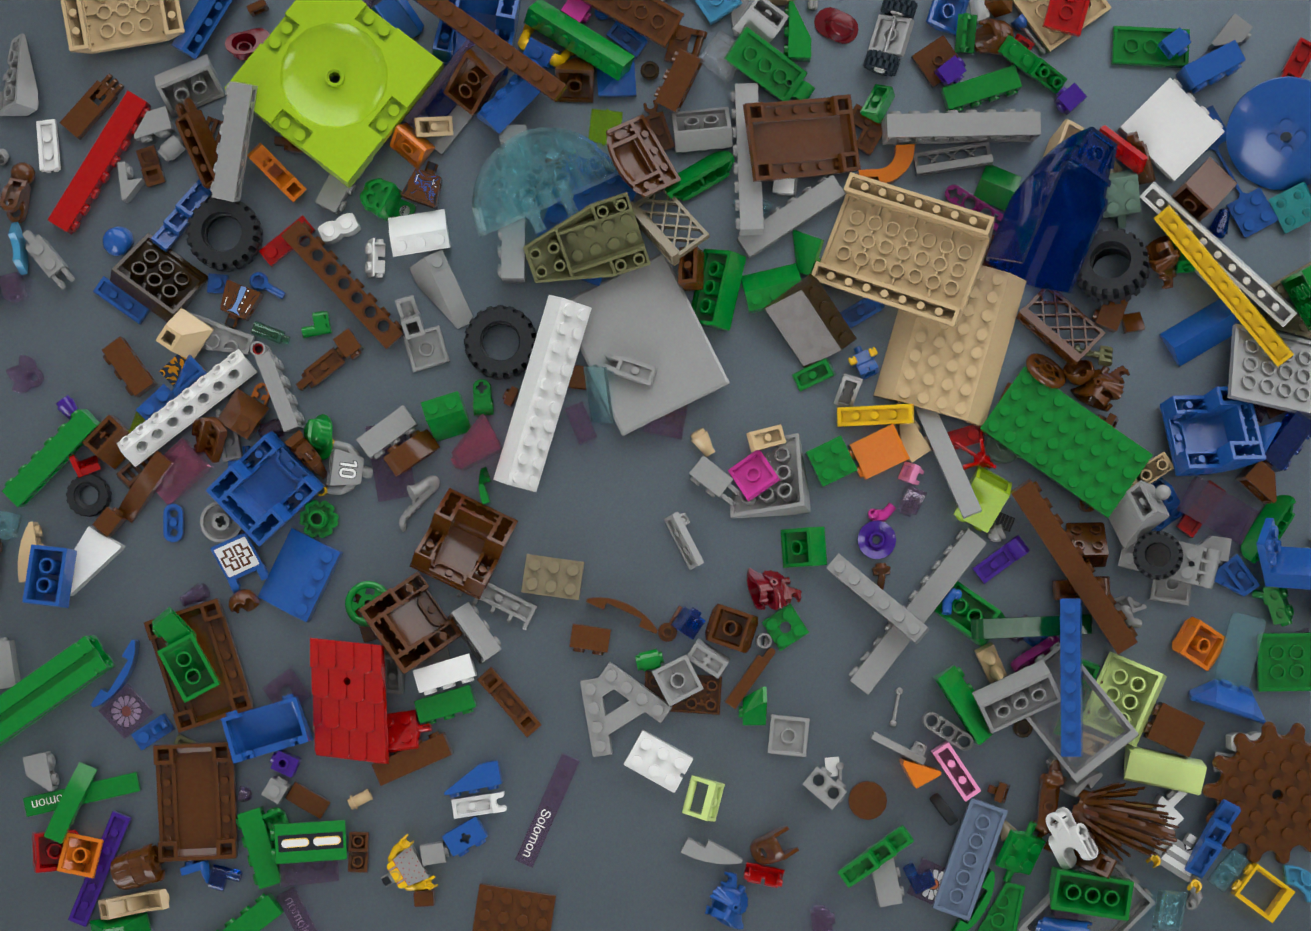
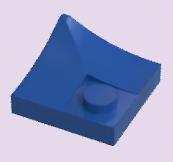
M634 60L630 71L619 81L597 68L598 97H637Z

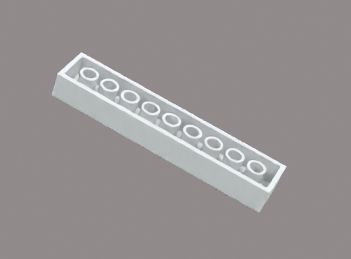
M548 296L493 480L533 492L537 491L592 309L591 307L562 297Z

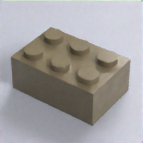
M527 554L521 592L580 600L585 562Z

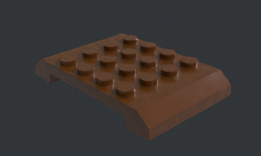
M851 94L825 98L743 104L753 182L844 174L861 170Z
M219 598L176 611L196 633L197 642L221 682L220 685L184 703L157 651L166 647V641L163 637L158 638L152 631V621L154 619L143 622L149 641L152 642L169 695L178 733L226 717L225 713L234 710L240 713L254 708L252 696Z
M228 742L154 745L153 755L154 765H156L159 822V862L237 858L239 844L238 826L236 823L235 763L233 764Z

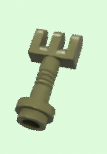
M1080 344L1074 345V349L1080 354L1085 350L1080 348ZM1100 345L1099 351L1090 350L1085 357L1097 358L1098 365L1112 366L1113 348Z

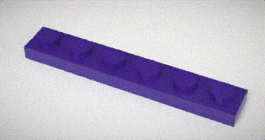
M112 811L101 838L104 842L95 878L85 877L68 918L69 921L84 927L88 926L110 873L111 861L117 856L132 819L131 817Z

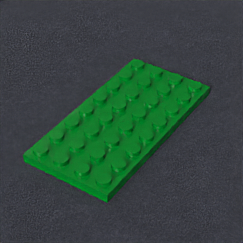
M1026 366L1021 370L980 428L981 431L1106 518H1109L1126 494V491L1129 490L1153 456L1152 453L1059 389H1053L1038 382L1030 374Z

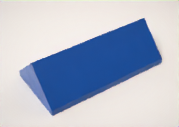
M1218 299L1159 335L1178 367L1231 337L1232 326L1242 324L1221 299Z

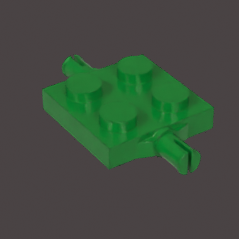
M1029 821L1026 831L1010 829L995 861L998 867L1007 869L1003 877L1005 882L1010 883L1014 873L1030 875L1046 841L1033 835L1037 826L1033 821Z

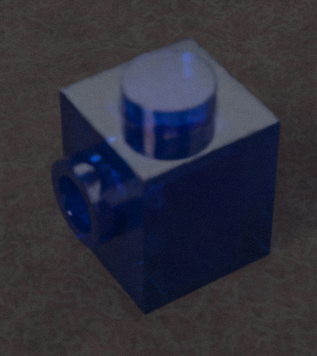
M683 606L671 625L693 640L706 620L700 617L702 613L694 607L690 610Z

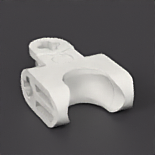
M1060 807L1056 812L1047 815L1046 824L1052 833L1049 836L1048 842L1061 868L1070 869L1076 864L1077 858L1074 849L1078 851L1084 860H1093L1097 857L1098 848L1090 837L1087 827L1082 823L1076 824L1069 809Z

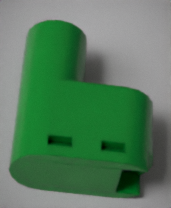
M324 310L313 312L314 325L301 327L303 338L332 333L329 312Z

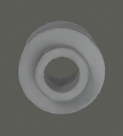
M172 135L160 146L158 153L169 162L176 159L186 148L179 135L177 137Z

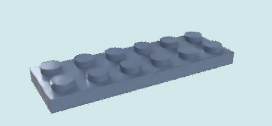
M975 798L969 799L932 908L970 921L1008 810Z

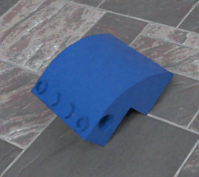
M449 0L514 47L521 0ZM439 19L432 47V55L443 62V65L457 67L464 53L475 44ZM508 68L505 69L503 75H508Z
M1228 386L1215 387L1205 395L1171 396L1163 403H1160L1176 476L1221 473L1265 460L1266 455L1253 403L1227 398Z
M271 430L238 461L230 465L206 489V492L258 546H261L325 486Z

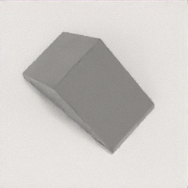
M844 373L833 404L842 407H853L863 379Z

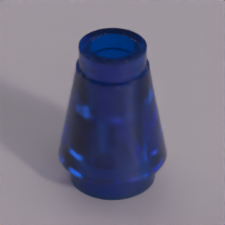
M1219 209L1209 227L1210 232L1216 238L1222 239L1228 234L1231 212L1227 209Z

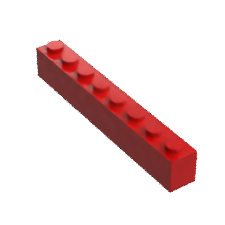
M127 90L47 219L49 222L71 235L79 229L81 225L80 220L90 211V204L93 199H97L100 195V188L103 183H107L111 170L117 166V162H120L121 154L129 148L130 140L146 112L151 110V105L147 101Z

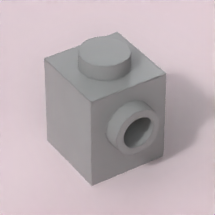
M279 775L273 776L261 795L279 804L283 801L291 785L287 783L288 780Z

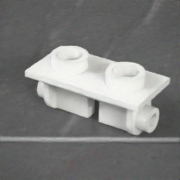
M375 238L368 240L365 246V253L368 254L365 272L367 273V278L373 276L375 278H383V274H385V261L378 260V257H385V243L383 239H376L375 242Z

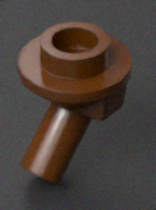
M877 563L871 569L873 576H878L877 585L883 590L886 575H890L891 567L887 566L886 563Z

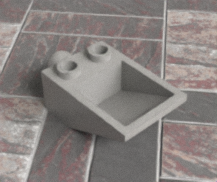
M1142 480L1126 491L1124 497L1109 516V520L1124 549L1130 547L1145 533L1151 531L1170 516L1162 500L1168 499L1171 495V490L1167 485H1159L1155 488L1152 484Z

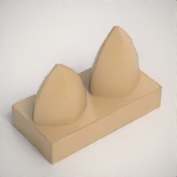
M992 642L974 650L990 684L1007 676Z

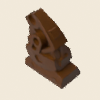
M300 430L285 441V445L310 471H315L323 480L327 477V471L321 457L303 437Z

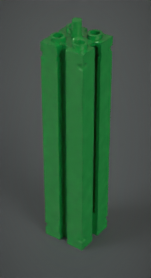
M95 635L82 637L78 642L69 646L0 695V748L102 677L106 672L116 667L110 656L103 650L102 644Z

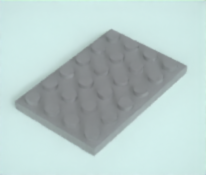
M1233 325L1227 398L1311 416V340L1277 333L1294 353L1291 358L1277 367L1243 325Z

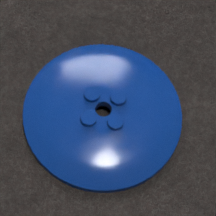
M1290 76L1264 81L1247 91L1234 106L1226 128L1227 149L1235 167L1251 182L1273 190H1288L1302 182H1305L1306 185L1311 184V80ZM1283 132L1291 133L1292 136L1288 141L1281 140L1280 135Z

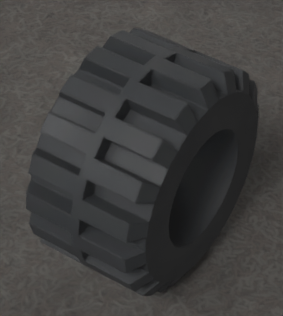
M1154 530L1145 533L1138 539L1134 546L1133 559L1137 569L1144 576L1155 580L1168 579L1180 569L1183 562V550L1179 541L1172 534L1161 530ZM1162 544L1168 548L1170 559L1167 564L1155 567L1147 561L1146 553L1150 546Z

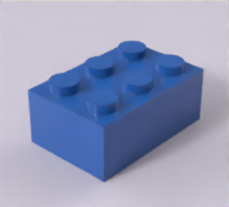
M1233 40L1185 65L1176 74V77L1186 94L1188 92L1196 94L1203 90L1208 83L1211 86L1220 81L1225 74L1228 77L1236 73L1238 69L1242 68L1241 64L1246 59L1236 40Z
M31 544L22 602L69 608L77 551L68 548Z

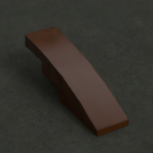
M156 451L118 508L124 513L122 516L131 523L134 522L155 494L154 491L163 481L164 475L174 463L161 452Z

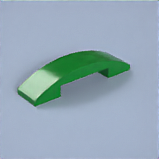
M988 868L982 884L984 891L975 904L970 921H964L958 917L950 931H968L981 918L990 902L994 889L995 872L992 869Z

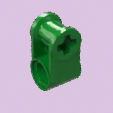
M479 379L473 384L474 416L494 415L492 387L485 379ZM481 383L487 386L484 393L477 389V387L481 386Z

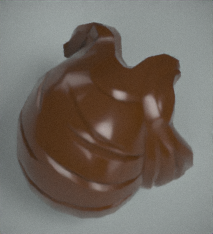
M980 20L979 25L983 26L976 29L975 50L980 54H1000L998 50L1007 36L1014 37L1012 27L1002 20Z

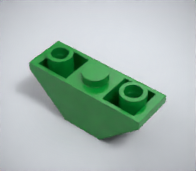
M147 912L110 920H90L89 922L92 931H151Z

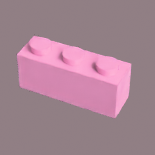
M944 741L930 751L962 800L966 802L981 792L948 741Z

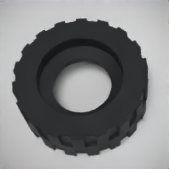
M87 474L80 478L76 477L67 487L66 501L70 509L74 510L76 514L87 517L98 516L106 507H109L112 492L106 481L99 476ZM86 486H92L98 492V499L92 505H86L80 500V492Z

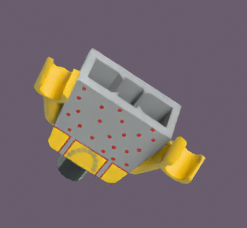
M406 834L393 846L388 856L389 863L386 865L389 873L382 876L381 880L386 887L396 882L399 889L404 888L407 891L432 890L438 886V884L434 885L432 883V879L435 876L429 877L431 874L426 866L422 865V859L413 845L414 840L412 842L407 841L406 837L409 834Z

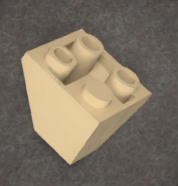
M181 308L167 322L156 341L180 356L187 358L188 355H191L195 359L214 329L184 308Z

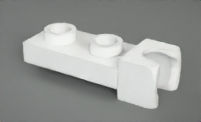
M499 791L451 799L454 819L507 811L506 805L501 806L497 804V799L502 798L505 792Z

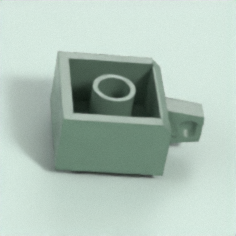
M1132 170L1094 176L1099 215L1102 218L1111 217V219H1115L1116 227L1125 228L1126 217L1131 213L1141 212L1138 174Z

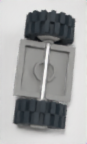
M883 0L880 10L885 15L879 14L864 60V68L879 75L883 74L890 77L896 75L900 64L898 57H904L915 22L913 19L918 6L916 1Z

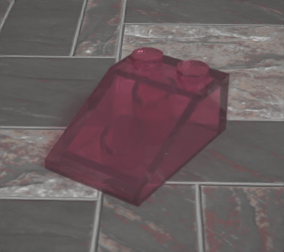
M184 438L179 440L164 454L174 463L164 475L163 481L155 491L167 505L172 504L212 469L202 455L196 452L194 446Z

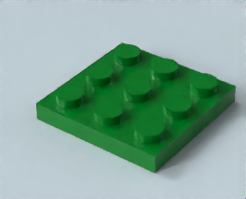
M1311 632L1256 633L1257 691H1311Z

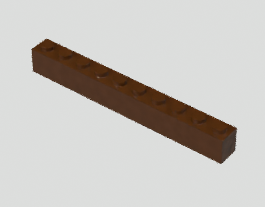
M1028 479L1010 491L1012 496L1119 655L1138 643L1135 638L1138 636L1133 626H1127L1125 623L1127 617L1123 611H1117L1114 605L1117 602L1111 593L1109 595L1106 594L1104 591L1106 586L1101 578L1096 579L1094 576L1095 569L1090 561L1086 563L1082 558L1085 554L1080 546L1075 547L1072 543L1074 537L1070 531H1064L1061 524L1064 522L1058 513L1054 515L1050 508L1053 506L1047 497L1043 499L1040 492L1042 489L1037 481L1032 482L1031 479Z

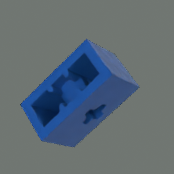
M474 816L445 833L442 838L453 857L457 854L461 857L468 853V848L474 844L478 847L485 843L488 833L478 816ZM463 833H465V835L470 834L471 837L469 838V842L467 840H462V837L464 836Z

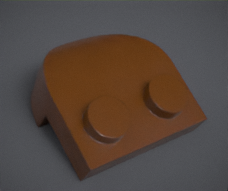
M215 417L196 419L192 426V436H196L197 444H194L196 452H204L212 463L219 462L223 453L224 442L227 438V429Z

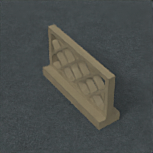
M664 188L650 196L641 198L636 203L631 202L640 230L667 260L675 266L680 262L679 259L707 240L710 235L676 197L671 199L667 195L666 200H656V195L662 191L667 195ZM645 203L652 204L651 211H644L640 206ZM655 204L665 205L664 212L654 211ZM668 205L677 206L678 213L667 212ZM653 216L663 217V223H654L652 221ZM666 217L677 218L676 225L665 224ZM679 219H689V226L679 225ZM664 229H675L674 237L665 236ZM678 230H688V238L677 237ZM691 231H700L702 234L698 239L690 238ZM676 242H687L686 247L681 251L675 247Z

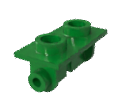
M969 13L958 14L955 43L956 53L974 54L977 15Z

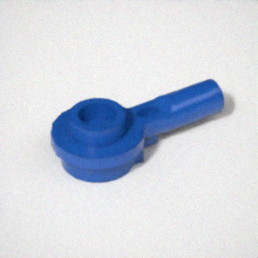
M256 272L249 279L251 288L256 291L265 289L280 299H283L286 294L268 283V278L264 273Z

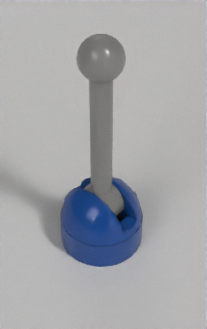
M1023 14L1010 23L1016 30H1024L1039 49L1041 55L1046 54V48L1041 47L1026 28L1027 19Z

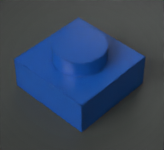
M209 273L207 293L223 294L226 281L229 280V275Z

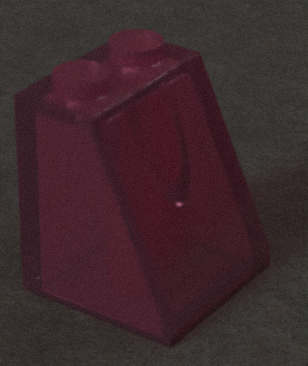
M484 414L480 415L451 452L453 457L450 459L455 468L465 471L502 452L503 447L487 416Z

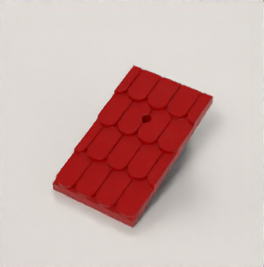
M310 638L313 726L316 755L389 764L384 646Z

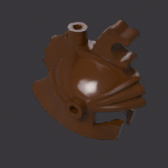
M1167 235L1158 237L1145 246L1148 252L1150 268L1158 273L1159 279H1162L1164 282L1162 289L1173 288V278L1177 276L1176 263L1181 255L1179 249L1173 247V242Z
M1123 365L1111 373H1108L1110 368L1103 366L1101 370H1095L1094 376L1087 383L1072 388L1070 391L1082 403L1108 412L1113 407L1109 402L1120 399L1122 397L1121 394L1124 392L1122 390L1124 386L1121 384H1124L1125 381L1121 376H1129L1130 373Z

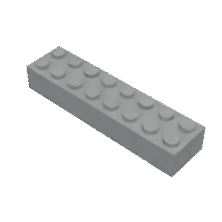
M989 109L981 113H977V110H966V113H958V110H948L947 113L931 110L920 114V111H909L908 114H901V111H891L881 123L882 145L982 143L988 141L989 143L1033 142L1041 135L1040 111L1035 112V109H1024L1023 112H1016L1015 109L996 112L995 109Z
M508 125L499 134L501 146H503V149H499V161L503 164V168H499V180L502 183V187H499V199L502 202V207L498 208V217L502 221V226H498V237H500L502 243L498 245V256L501 259V264H498V275L503 283H527V258L523 246L527 244L529 132L526 125Z

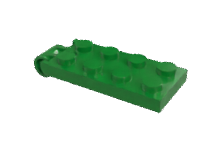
M744 27L724 57L727 62L755 83H758L759 86L779 101H789L791 97L795 100L809 99L815 90L811 84L803 81L808 72L748 27Z

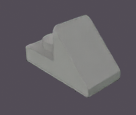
M125 161L117 162L121 199L125 203H130L144 186L145 180L142 178L131 180L133 178L132 167Z

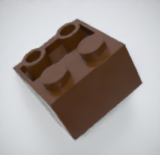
M109 414L82 443L97 457L116 470L126 459L117 443L124 436L131 433V431L115 416Z

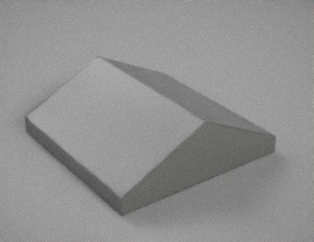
M686 654L652 671L669 707L704 689Z

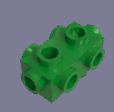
M1265 586L1263 591L1253 590L1252 597L1264 599V604L1268 605L1274 625L1287 626L1292 624L1291 619H1293L1294 609L1292 604L1288 602L1287 597L1289 593L1287 588Z

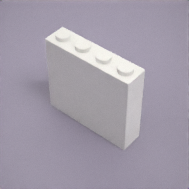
M1169 78L1118 130L1126 138L1129 133L1137 131L1139 140L1147 145L1151 162L1171 182H1174L1225 131L1222 129L1223 125L1218 120H1213L1209 116L1210 113L1204 106L1200 107L1195 103L1196 99L1191 93L1188 92L1186 94L1181 89L1183 86L1178 80Z

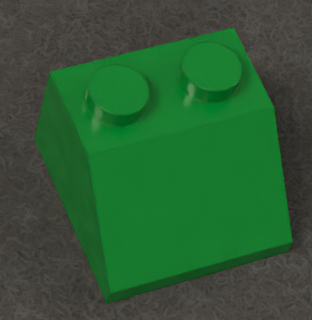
M825 527L781 530L783 568L827 565Z

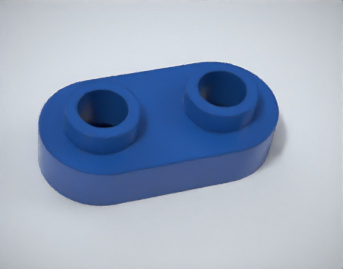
M169 504L163 512V534L169 542H178L184 536V510L178 504ZM173 510H176L178 513L176 517L172 516ZM174 529L178 531L176 536L172 535V530Z

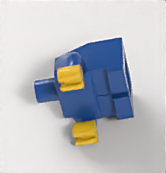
M857 346L854 348L856 354L852 358H848L850 366L856 367L859 377L863 380L879 373V367L874 360L878 354L875 347L863 351L861 346Z

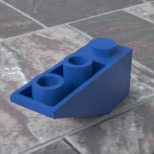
M499 760L478 764L447 789L444 795H450V798L461 796V792L469 791V794L480 792V788L487 787L488 790L499 788V785L503 783Z

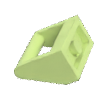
M691 775L682 813L705 821L715 822L725 784ZM698 782L709 785L702 813L690 811Z

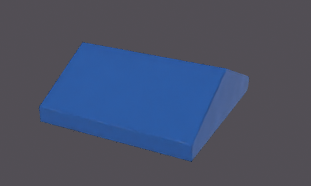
M933 0L926 22L938 31L956 36L958 14L966 13L970 0Z

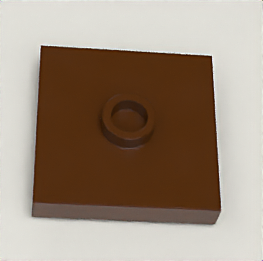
M942 35L912 55L911 58L931 87L934 88L941 83L934 70L951 57L956 55L958 58V55L945 36Z

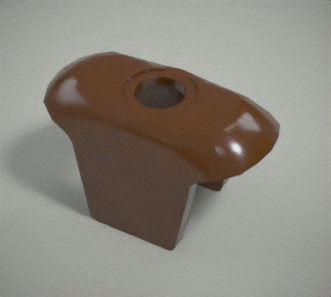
M788 826L776 828L752 841L750 852L758 864L764 865L783 861L799 851L798 847L783 851L776 837L789 830ZM761 848L765 850L767 858L763 856Z

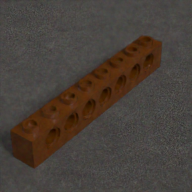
M298 220L281 236L388 350L404 335L402 332L403 327L397 320L394 323L389 318L391 314L384 306L379 308L376 304L378 300L371 292L366 294L363 290L365 286L358 278L353 280L349 275L352 272L345 264L340 266L336 261L338 257L332 250L328 252L323 247L325 243L319 236L314 237L310 233L312 229L305 221L301 223ZM303 237L310 238V244L306 247L300 244ZM316 251L323 252V258L320 261H315L313 258ZM329 265L336 266L335 274H327L326 269ZM341 280H349L350 285L347 289L340 288ZM354 294H362L363 299L360 303L353 302ZM367 308H375L376 314L374 317L369 318L366 316ZM382 321H386L389 324V328L385 332L379 330V324Z

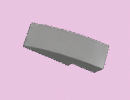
M687 837L680 850L681 853L691 858L709 863L741 864L743 861L742 857L709 839L704 846Z

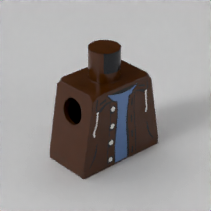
M227 280L220 310L228 313L225 325L236 328L239 318L249 321L264 295Z

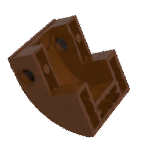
M449 488L434 512L429 529L414 552L410 567L479 600L507 548L518 520Z
M419 571L394 588H389L358 610L403 675L462 635L453 619L449 620L427 590L429 585Z

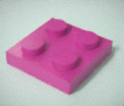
M761 450L754 451L728 470L748 501H751L780 480Z

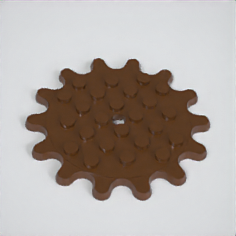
M1267 721L1262 725L1261 736L1257 740H1250L1243 733H1238L1234 736L1233 742L1236 746L1234 756L1228 758L1217 755L1213 758V767L1220 771L1221 776L1216 783L1206 784L1202 789L1203 794L1208 798H1214L1217 801V807L1225 799L1241 808L1240 814L1231 825L1232 831L1222 846L1225 849H1233L1240 843L1246 844V858L1251 863L1258 862L1265 852L1273 851L1276 861L1280 864H1286L1290 860L1292 848L1298 845L1302 846L1305 851L1311 852V743L1306 742L1304 739L1306 729L1302 723L1293 724L1286 735H1279L1275 724ZM1275 790H1281V797H1272ZM1215 810L1207 814V824L1212 815L1214 814Z

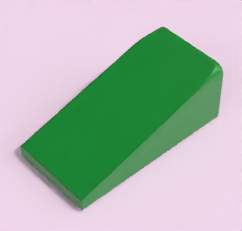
M825 358L792 374L800 392L836 375L829 358Z

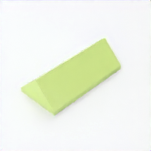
M1131 745L1125 746L1123 780L1196 795L1201 794L1207 766L1202 760Z

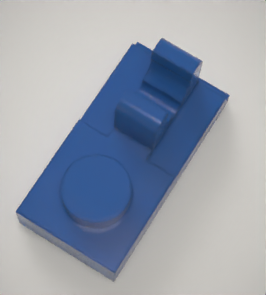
M164 713L131 735L142 751L175 730V728Z

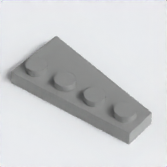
M189 312L214 329L202 349L230 353L239 349L243 354H250V347L255 339L254 335Z

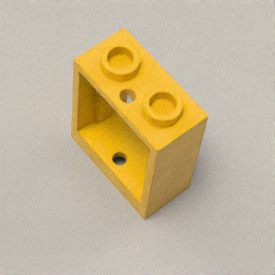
M1249 863L1243 869L1244 874L1241 878L1235 880L1232 884L1230 893L1263 918L1273 923L1295 891L1259 864ZM1256 870L1281 888L1265 911L1240 894Z

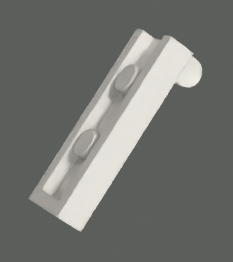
M55 119L36 121L40 171L51 173V171L59 172L61 166L57 121Z

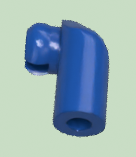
M952 588L942 600L943 615L952 614V602L954 599L959 600L961 598V590Z

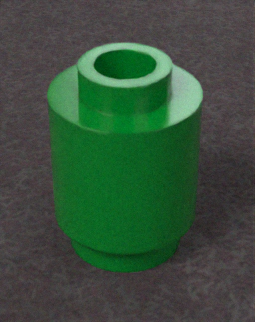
M657 649L640 652L639 655H635L638 671L660 668L661 663H664L662 651L658 652Z

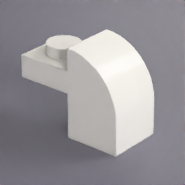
M1170 789L1166 793V798L1158 794L1153 804L1166 806L1164 808H1153V810L1168 812L1169 817L1176 819H1167L1168 822L1166 823L1177 826L1184 818L1174 806L1187 793Z

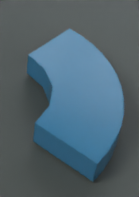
M13 222L8 233L13 248V262L19 273L24 275L28 273V251L25 249L26 242L19 223Z
M1282 865L1284 884L1299 888L1304 894L1305 901L1311 902V873L1298 866Z

